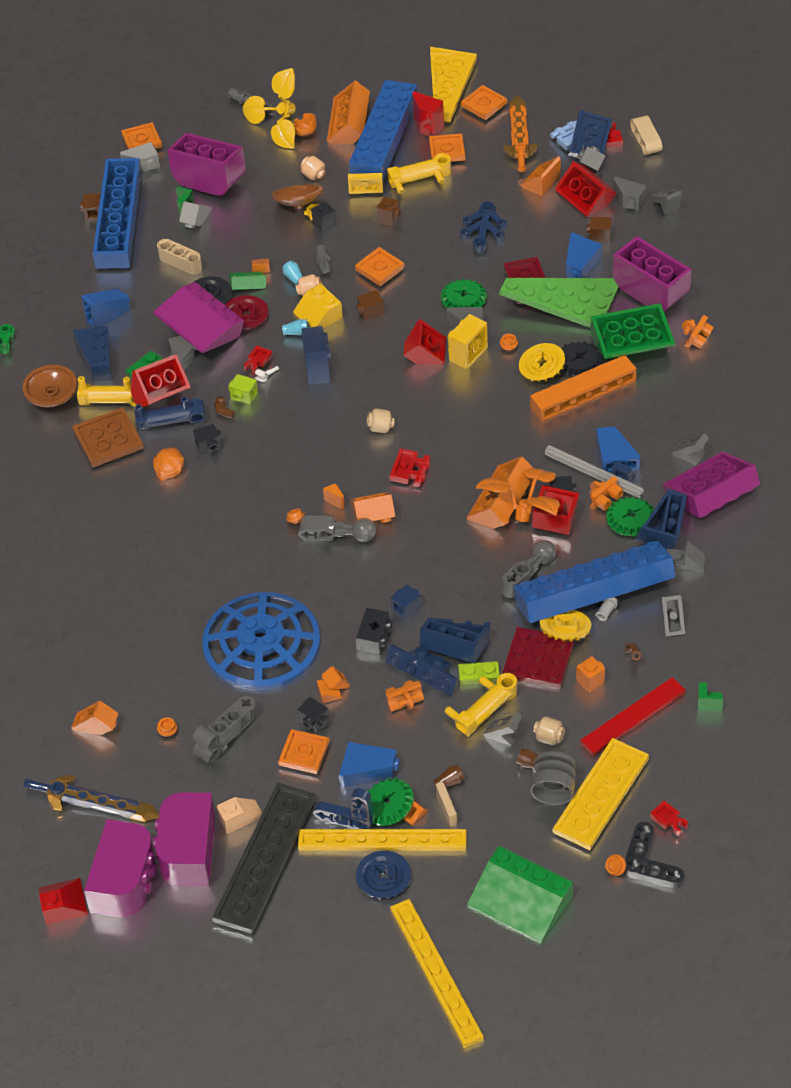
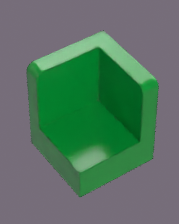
M699 682L698 710L722 711V693L707 692V682Z

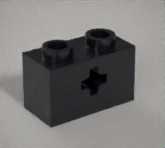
M366 608L356 636L357 650L380 654L382 647H385L387 643L386 634L392 629V620H390L389 612Z

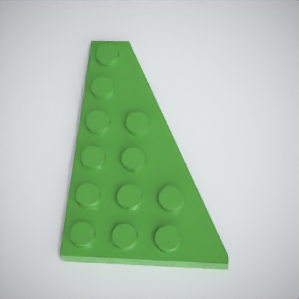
M506 278L499 295L590 328L591 316L608 313L619 287L614 278Z

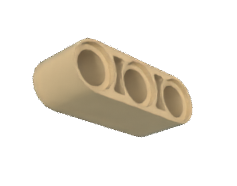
M648 115L631 119V130L643 153L649 155L661 152L663 149L661 139Z
M169 239L158 241V255L162 262L192 275L199 274L202 271L201 256L198 252Z

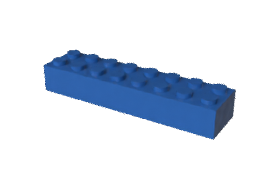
M393 80L384 81L349 161V174L382 173V180L384 181L387 168H389L413 112L412 93L414 91L417 92V84Z
M139 158L106 159L93 248L96 269L130 268L142 175Z
M652 541L646 545L632 547L627 551L613 553L610 556L597 558L585 564H577L572 568L558 570L556 573L542 575L537 579L523 581L513 586L516 606L529 623L546 619L675 578L673 557L658 541Z

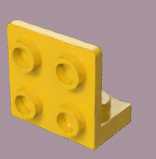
M382 173L348 174L349 194L383 193Z

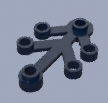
M489 201L483 202L478 212L465 216L463 218V226L466 228L460 230V237L466 240L470 238L471 233L480 229L478 237L473 240V249L477 253H483L487 248V241L485 239L487 229L494 235L496 242H503L505 240L504 232L499 230L507 228V221L495 213L496 207ZM482 217V220H480V221H478L477 223L473 224V221H474V220H477V219H479V218ZM489 217L497 223V228L489 221Z

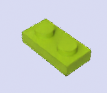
M498 661L458 664L460 685L480 684L479 679L482 676L494 683L497 682L499 677Z

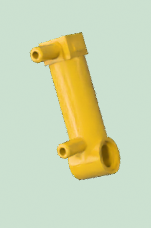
M440 153L434 159L398 168L397 166L387 168L388 181L391 187L396 188L399 194L404 192L402 184L435 176L438 183H443V177L451 174V158L446 153Z
M83 376L78 377L77 398L79 405L94 403L130 404L133 407L136 406L131 395L129 377L123 378L124 386L90 385V383L85 382Z
M501 674L497 678L496 684L482 676L479 679V683L489 690L466 711L463 710L459 714L451 707H447L445 713L455 720L456 728L469 737L506 701L513 700L517 696V679L513 674Z

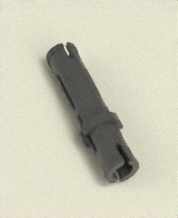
M231 88L228 92V98L238 101L241 105H244L245 101L252 97L247 92H240L234 88ZM265 102L264 107H274V105ZM274 110L264 111L266 114L271 115Z

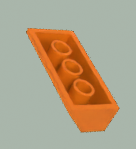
M356 80L333 98L327 135L328 143L353 144L359 140L366 124L370 91Z
M521 456L498 465L491 478L508 481L509 486L513 487L516 502L518 503L526 494L525 490L533 482V478L526 477L524 472L526 469L533 467ZM483 489L466 518L469 521L492 529L505 526L510 521L509 517L512 512L516 510L513 509L510 491L499 493Z

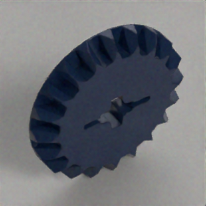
M386 850L376 851L367 855L361 860L356 870V881L359 888L363 890L364 894L367 893L371 898L377 897L379 900L381 898L389 900L392 896L397 897L400 892L404 893L411 879V869L406 859L398 853ZM379 873H382L383 875L387 873V878L383 877L380 879Z

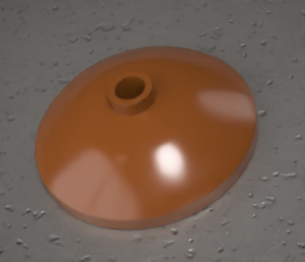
M319 185L289 186L274 191L272 198L285 206H294V209L304 208V205L316 200L322 194L323 188Z
M45 365L33 370L26 376L22 386L25 398L36 406H58L68 401L75 394L77 389L76 376L70 369L64 366Z

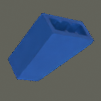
M572 232L570 234L566 261V277L585 278L602 258V244Z
M118 288L81 296L86 321L93 328L103 327L130 311L129 296Z
M615 426L596 428V443L601 469L612 473L613 465L618 461L633 468V471L640 470V455Z
M348 742L339 773L340 787L345 788L380 781V779L386 780L388 777L393 778L395 770L398 771L400 765L397 751L395 749Z

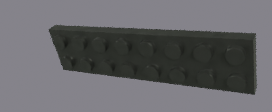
M277 782L214 912L213 922L253 934L299 836V831L302 829L315 802V793Z

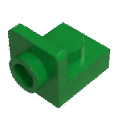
M177 187V206L181 215L184 201L194 203L191 189Z

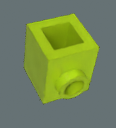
M237 374L228 386L231 399L251 404L258 393L257 380Z

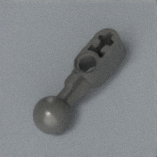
M305 515L301 519L298 536L306 541L327 542L335 537L353 535L360 542H369L376 535V525L368 518H360L354 524H345L344 522H337L331 516Z
M541 540L535 543L532 548V556L524 561L516 562L503 575L501 587L503 596L514 598L513 586L523 581H530V578L538 570L540 564H549L555 559L556 548L550 541Z

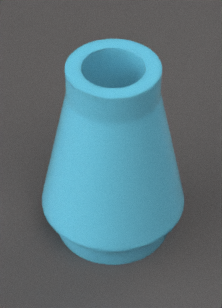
M289 261L282 268L283 274L295 285H298V280L303 277L298 264L294 263V261Z
M303 318L282 325L284 336H302L301 328H309L308 320H303Z

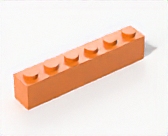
M626 355L615 358L612 361L530 395V408L538 419L543 422L635 382L636 367Z

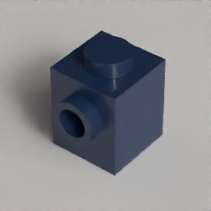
M408 584L402 589H398L390 597L391 610L404 620L422 607L420 592Z

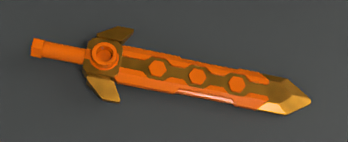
M516 95L509 102L512 147L511 145L503 146L504 151L510 157L513 156V158L518 159V171L524 172L526 170L525 158H528L529 155L531 156L537 150V143L529 145L526 101L519 95Z

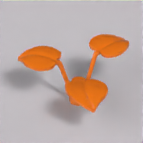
M529 468L525 470V476L533 478L528 499H521L519 503L516 502L513 487L509 486V482L506 480L487 478L480 481L476 486V490L486 489L499 493L510 491L513 509H516L515 519L520 522L530 521L533 506L556 516L560 505L558 500L550 497H532L537 480L550 482L556 477L554 472L542 469Z

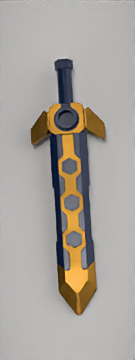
M65 775L57 777L56 780L51 781L50 785L30 779H25L23 787L47 792L48 802L56 810L62 811L61 802L143 822L159 818V812L152 804L71 785L76 779L75 776Z

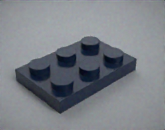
M580 110L568 155L578 157L581 149L585 150L587 146L598 148L599 152L604 155L612 119Z

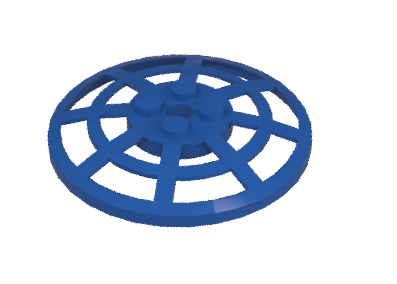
M271 592L251 593L229 601L212 615L203 633V653L210 669L225 682L245 689H271L295 680L311 666L319 651V627L311 611L296 599ZM259 598L257 603L247 604L237 610L232 608V606L243 601ZM267 598L283 600L295 606L287 609L279 604L267 602ZM258 607V613L246 617L241 613ZM266 607L282 611V613L276 617L265 614ZM303 610L311 620L313 633L301 631L299 620L294 614ZM223 612L227 613L229 616L223 622L220 632L209 634V630L215 620ZM289 617L294 623L295 630L283 629L281 622ZM235 618L241 622L237 630L226 631L232 619ZM258 633H265L263 637L256 636ZM237 637L238 646L231 652L225 639ZM284 637H294L293 644L286 651L281 646ZM301 638L313 640L308 655L299 664L292 655L298 649ZM220 641L221 649L227 656L220 665L214 661L210 654L208 642ZM244 651L249 655L255 656V662L243 660L238 656ZM275 651L280 655L276 659L263 662V656L272 654ZM285 661L293 669L279 677L262 680L263 669L277 666ZM234 662L242 667L254 669V680L234 676L225 670Z

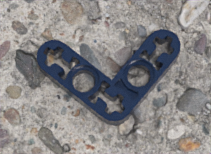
M356 788L353 790L350 798L351 808L321 801L316 804L313 814L322 821L354 829H370L373 822L371 794L364 789Z

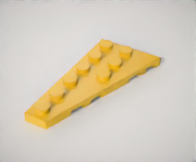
M430 47L433 98L443 100L444 122H451L476 63L477 54Z

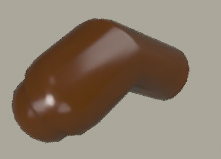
M218 396L216 402H214L216 413L233 419L235 411L226 407V399L224 397Z
M626 643L624 652L631 654L632 660L638 661L641 658V653L637 644Z

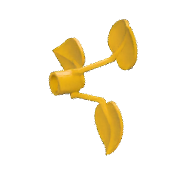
M293 68L276 73L272 79V89L275 93L279 94L278 98L283 101L277 107H264L265 101L260 96L248 98L243 105V114L253 124H259L264 120V110H277L280 115H284L277 120V125L271 129L273 141L283 148H295L294 125L290 120L285 119L293 115L296 109L292 102L286 100L294 92L295 75Z

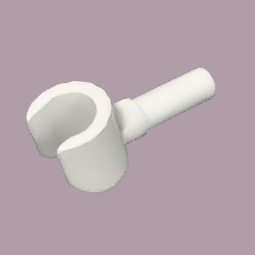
M276 366L267 371L257 369L255 374L258 376L255 379L265 382L270 374L279 370V367Z

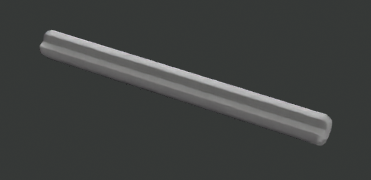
M548 445L545 449V455L600 481L607 482L611 477H616L618 479L617 485L628 494L637 498L642 497L644 494V488L556 447Z

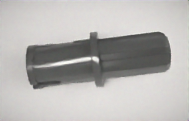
M318 245L315 248L316 262L319 264L323 274L329 273L330 257L327 255L326 247Z

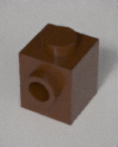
M100 193L83 194L80 208L81 212H84L85 221L98 219Z
M384 196L376 207L377 222L393 227L401 215L400 201Z
M611 217L590 218V224H587L586 234H590V240L610 242Z
M377 290L357 296V313L361 314L364 320L384 314V302Z

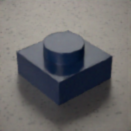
M616 461L612 468V474L632 482L633 468Z

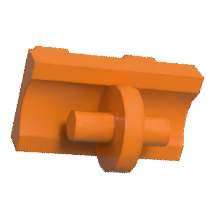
M703 315L697 325L693 319L685 320L682 323L683 333L685 335L691 334L684 346L690 348L691 345H694L701 349L706 338L698 333L708 337L714 328L706 322L707 316Z
M611 477L607 482L602 481L599 483L598 481H593L590 484L591 491L589 494L592 500L590 508L595 510L599 507L607 510L611 505L609 497L618 500V498L623 496V489L617 485L618 479L616 477Z
M409 680L403 684V687L397 689L394 687L388 688L385 693L391 712L406 706L410 710L414 708V703L424 700L419 680L416 682Z

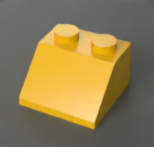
M321 283L306 291L293 311V314L298 319H307L309 327L323 326V329L343 318L341 302Z

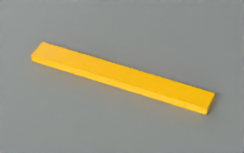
M300 829L298 849L299 851H466V829Z
M410 899L391 906L390 911L462 1047L467 1048L483 1041V1034Z

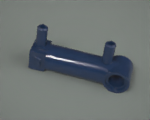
M185 396L181 398V404L145 410L141 404H137L134 410L138 431L187 421L197 424L206 419L204 401L199 398L188 400Z

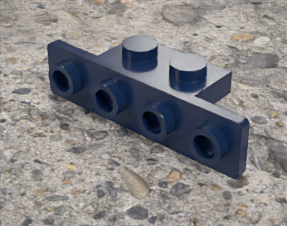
M393 644L389 646L385 660L386 663L449 696L454 694L458 678L447 673L451 663L445 661L443 657L435 656L422 647H417L407 652Z

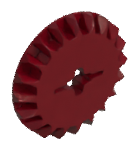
M238 296L225 304L226 307L244 320L242 330L247 328L249 331L251 327L256 329V326H261L262 322H265L266 317H268L267 304L256 296Z

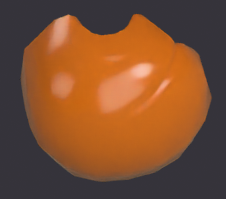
M305 113L301 120L296 118L293 124L295 134L301 137L313 134L317 128L315 115Z

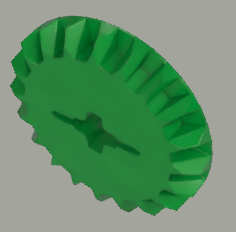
M463 278L460 281L456 279L455 282L450 281L449 285H445L441 291V302L446 308L482 307L487 299L485 288H483L482 284H478L477 280L472 282L471 279L464 280Z
M626 496L624 499L618 498L617 502H612V505L608 507L606 514L607 523L613 531L620 535L637 536L644 523L654 511L653 505H650L648 500L643 501L641 497L639 499H636L634 496L632 498H627ZM628 513L635 514V517L628 516Z
M388 777L385 781L380 779V783L373 784L371 789H367L371 794L372 823L375 825L387 826L397 823L408 814L413 805V791L403 779L399 780L397 777L394 779ZM388 798L390 802L386 803L384 799Z

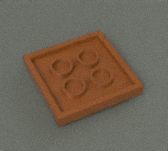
M123 407L72 426L73 432L92 468L144 449L143 443Z

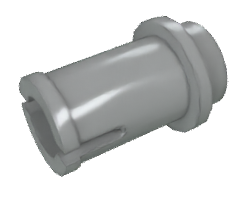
M612 597L603 600V604L596 613V617L602 621H607L612 610L617 607V599Z

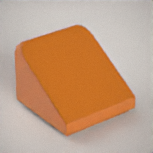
M269 258L252 260V271L269 273Z
M337 484L324 487V500L340 509H344V496Z
M331 666L321 675L330 689H348L350 687L343 673L335 667Z
M317 680V689L322 704L342 699L339 689H330L324 680Z
M414 799L410 811L403 819L414 826L429 810Z

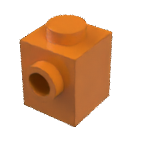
M591 656L576 666V681L590 693L604 683V665Z

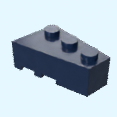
M108 326L72 330L75 345L79 349L93 381L112 380L111 340Z
M323 326L301 328L308 384L330 383L328 360H331L327 332L323 331Z
M668 489L640 529L635 541L645 544L658 541L665 550L673 549L679 539L687 495Z

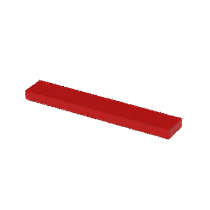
M671 677L582 738L580 745L593 757L606 749L612 738L619 740L686 693V689Z

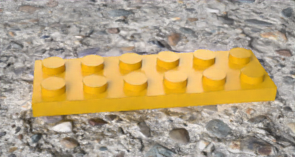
M612 738L553 828V833L585 849L591 850L649 760V754Z

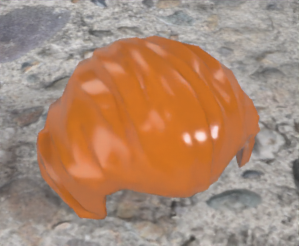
M168 447L160 450L157 456L154 457V470L161 481L175 478L181 472L185 459L180 451L176 448Z

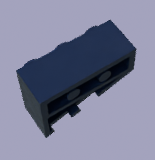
M427 618L420 628V647L466 662L475 663L490 641L491 622L477 625L472 624V621H465L464 624L453 623V619Z

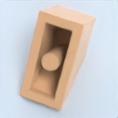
M234 797L216 806L218 820L227 835L258 821L263 813L257 802L252 799Z

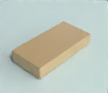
M443 782L436 783V796L450 828L457 826V813Z

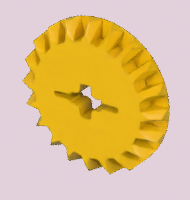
M537 344L523 353L519 361V370L522 376L530 379L532 382L535 380L539 383L541 380L547 382V378H554V375L559 374V371L563 369L565 364L564 352L555 344Z
M571 610L540 620V629L543 630L544 634H548L550 638L555 637V640L562 639L563 642L565 640L572 642L573 639L579 640L589 634L591 621L585 614Z

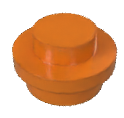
M505 334L500 339V346L504 350H513L518 345V340L513 334Z
M300 508L288 511L287 522L292 524L300 523L302 517L305 516L304 512Z
M162 718L157 725V731L161 736H172L177 731V723L172 718Z
M618 854L609 856L605 863L606 870L614 876L623 874L626 868L625 859Z

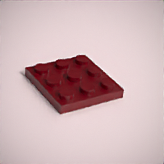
M517 627L502 674H513L517 681L561 689L574 646V639L572 642L569 640L563 642L562 639L555 640V637L550 638L548 634H544L541 631Z

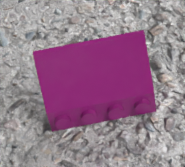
M196 282L180 288L153 312L156 317L201 353L239 338L244 323L242 318Z
M722 451L662 485L666 491L671 489L686 494L684 509L688 513L700 518L707 516L709 512L723 507L725 503L736 500L745 492L752 491L754 487L760 485L755 464Z

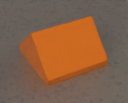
M558 156L538 165L520 186L543 196L561 177V158Z

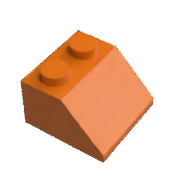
M388 492L350 499L356 521L360 518H368L372 521L380 520V523L391 521V517H395L392 496Z

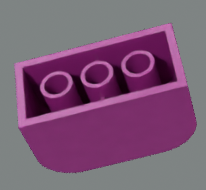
M185 133L167 150L171 173L175 180L182 186L197 191L223 195L244 175L246 170L243 147Z
M638 236L613 254V277L616 284L623 292L645 306L661 303L665 312L690 290L691 269Z
M175 793L167 797L161 804L159 818L155 819L157 836L153 837V848L156 849L155 857L159 861L163 879L173 886L209 887L216 818L212 793Z
M106 820L84 889L90 913L128 917L134 915L142 908L146 895H149L151 892L152 876L155 877L157 871L150 833L144 826L137 823Z

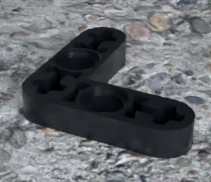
M648 822L638 823L626 854L624 873L631 878L670 888L681 887L684 883V872L681 868L647 859L653 840L654 828ZM643 830H646L647 832L643 840L641 839V833ZM641 846L645 850L642 853H636L633 848ZM633 864L636 865L634 869H630ZM652 868H655L659 870L660 873L656 876H652L648 873V871ZM674 875L678 876L676 880H672Z

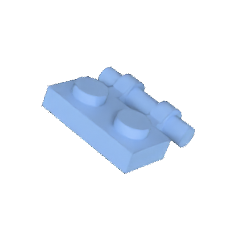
M570 121L566 126L554 129V132L550 133V137L552 139L557 138V143L566 151L570 150L576 121Z

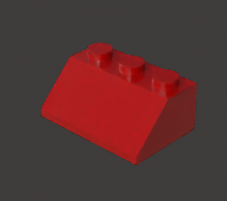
M575 161L572 162L555 188L559 194L587 217L608 207L617 193L585 165Z
M177 354L132 371L131 395L135 404H141L142 407L191 388Z

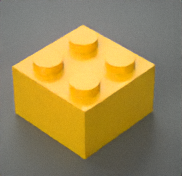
M469 314L460 321L454 330L450 331L448 334L449 361L465 369L470 367L488 348L487 322Z

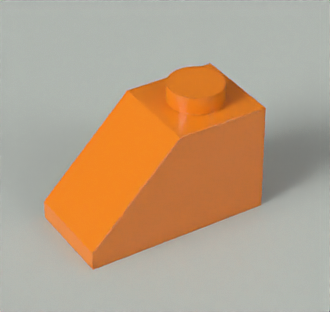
M98 701L76 713L71 729L102 735L115 728L118 712L102 701Z

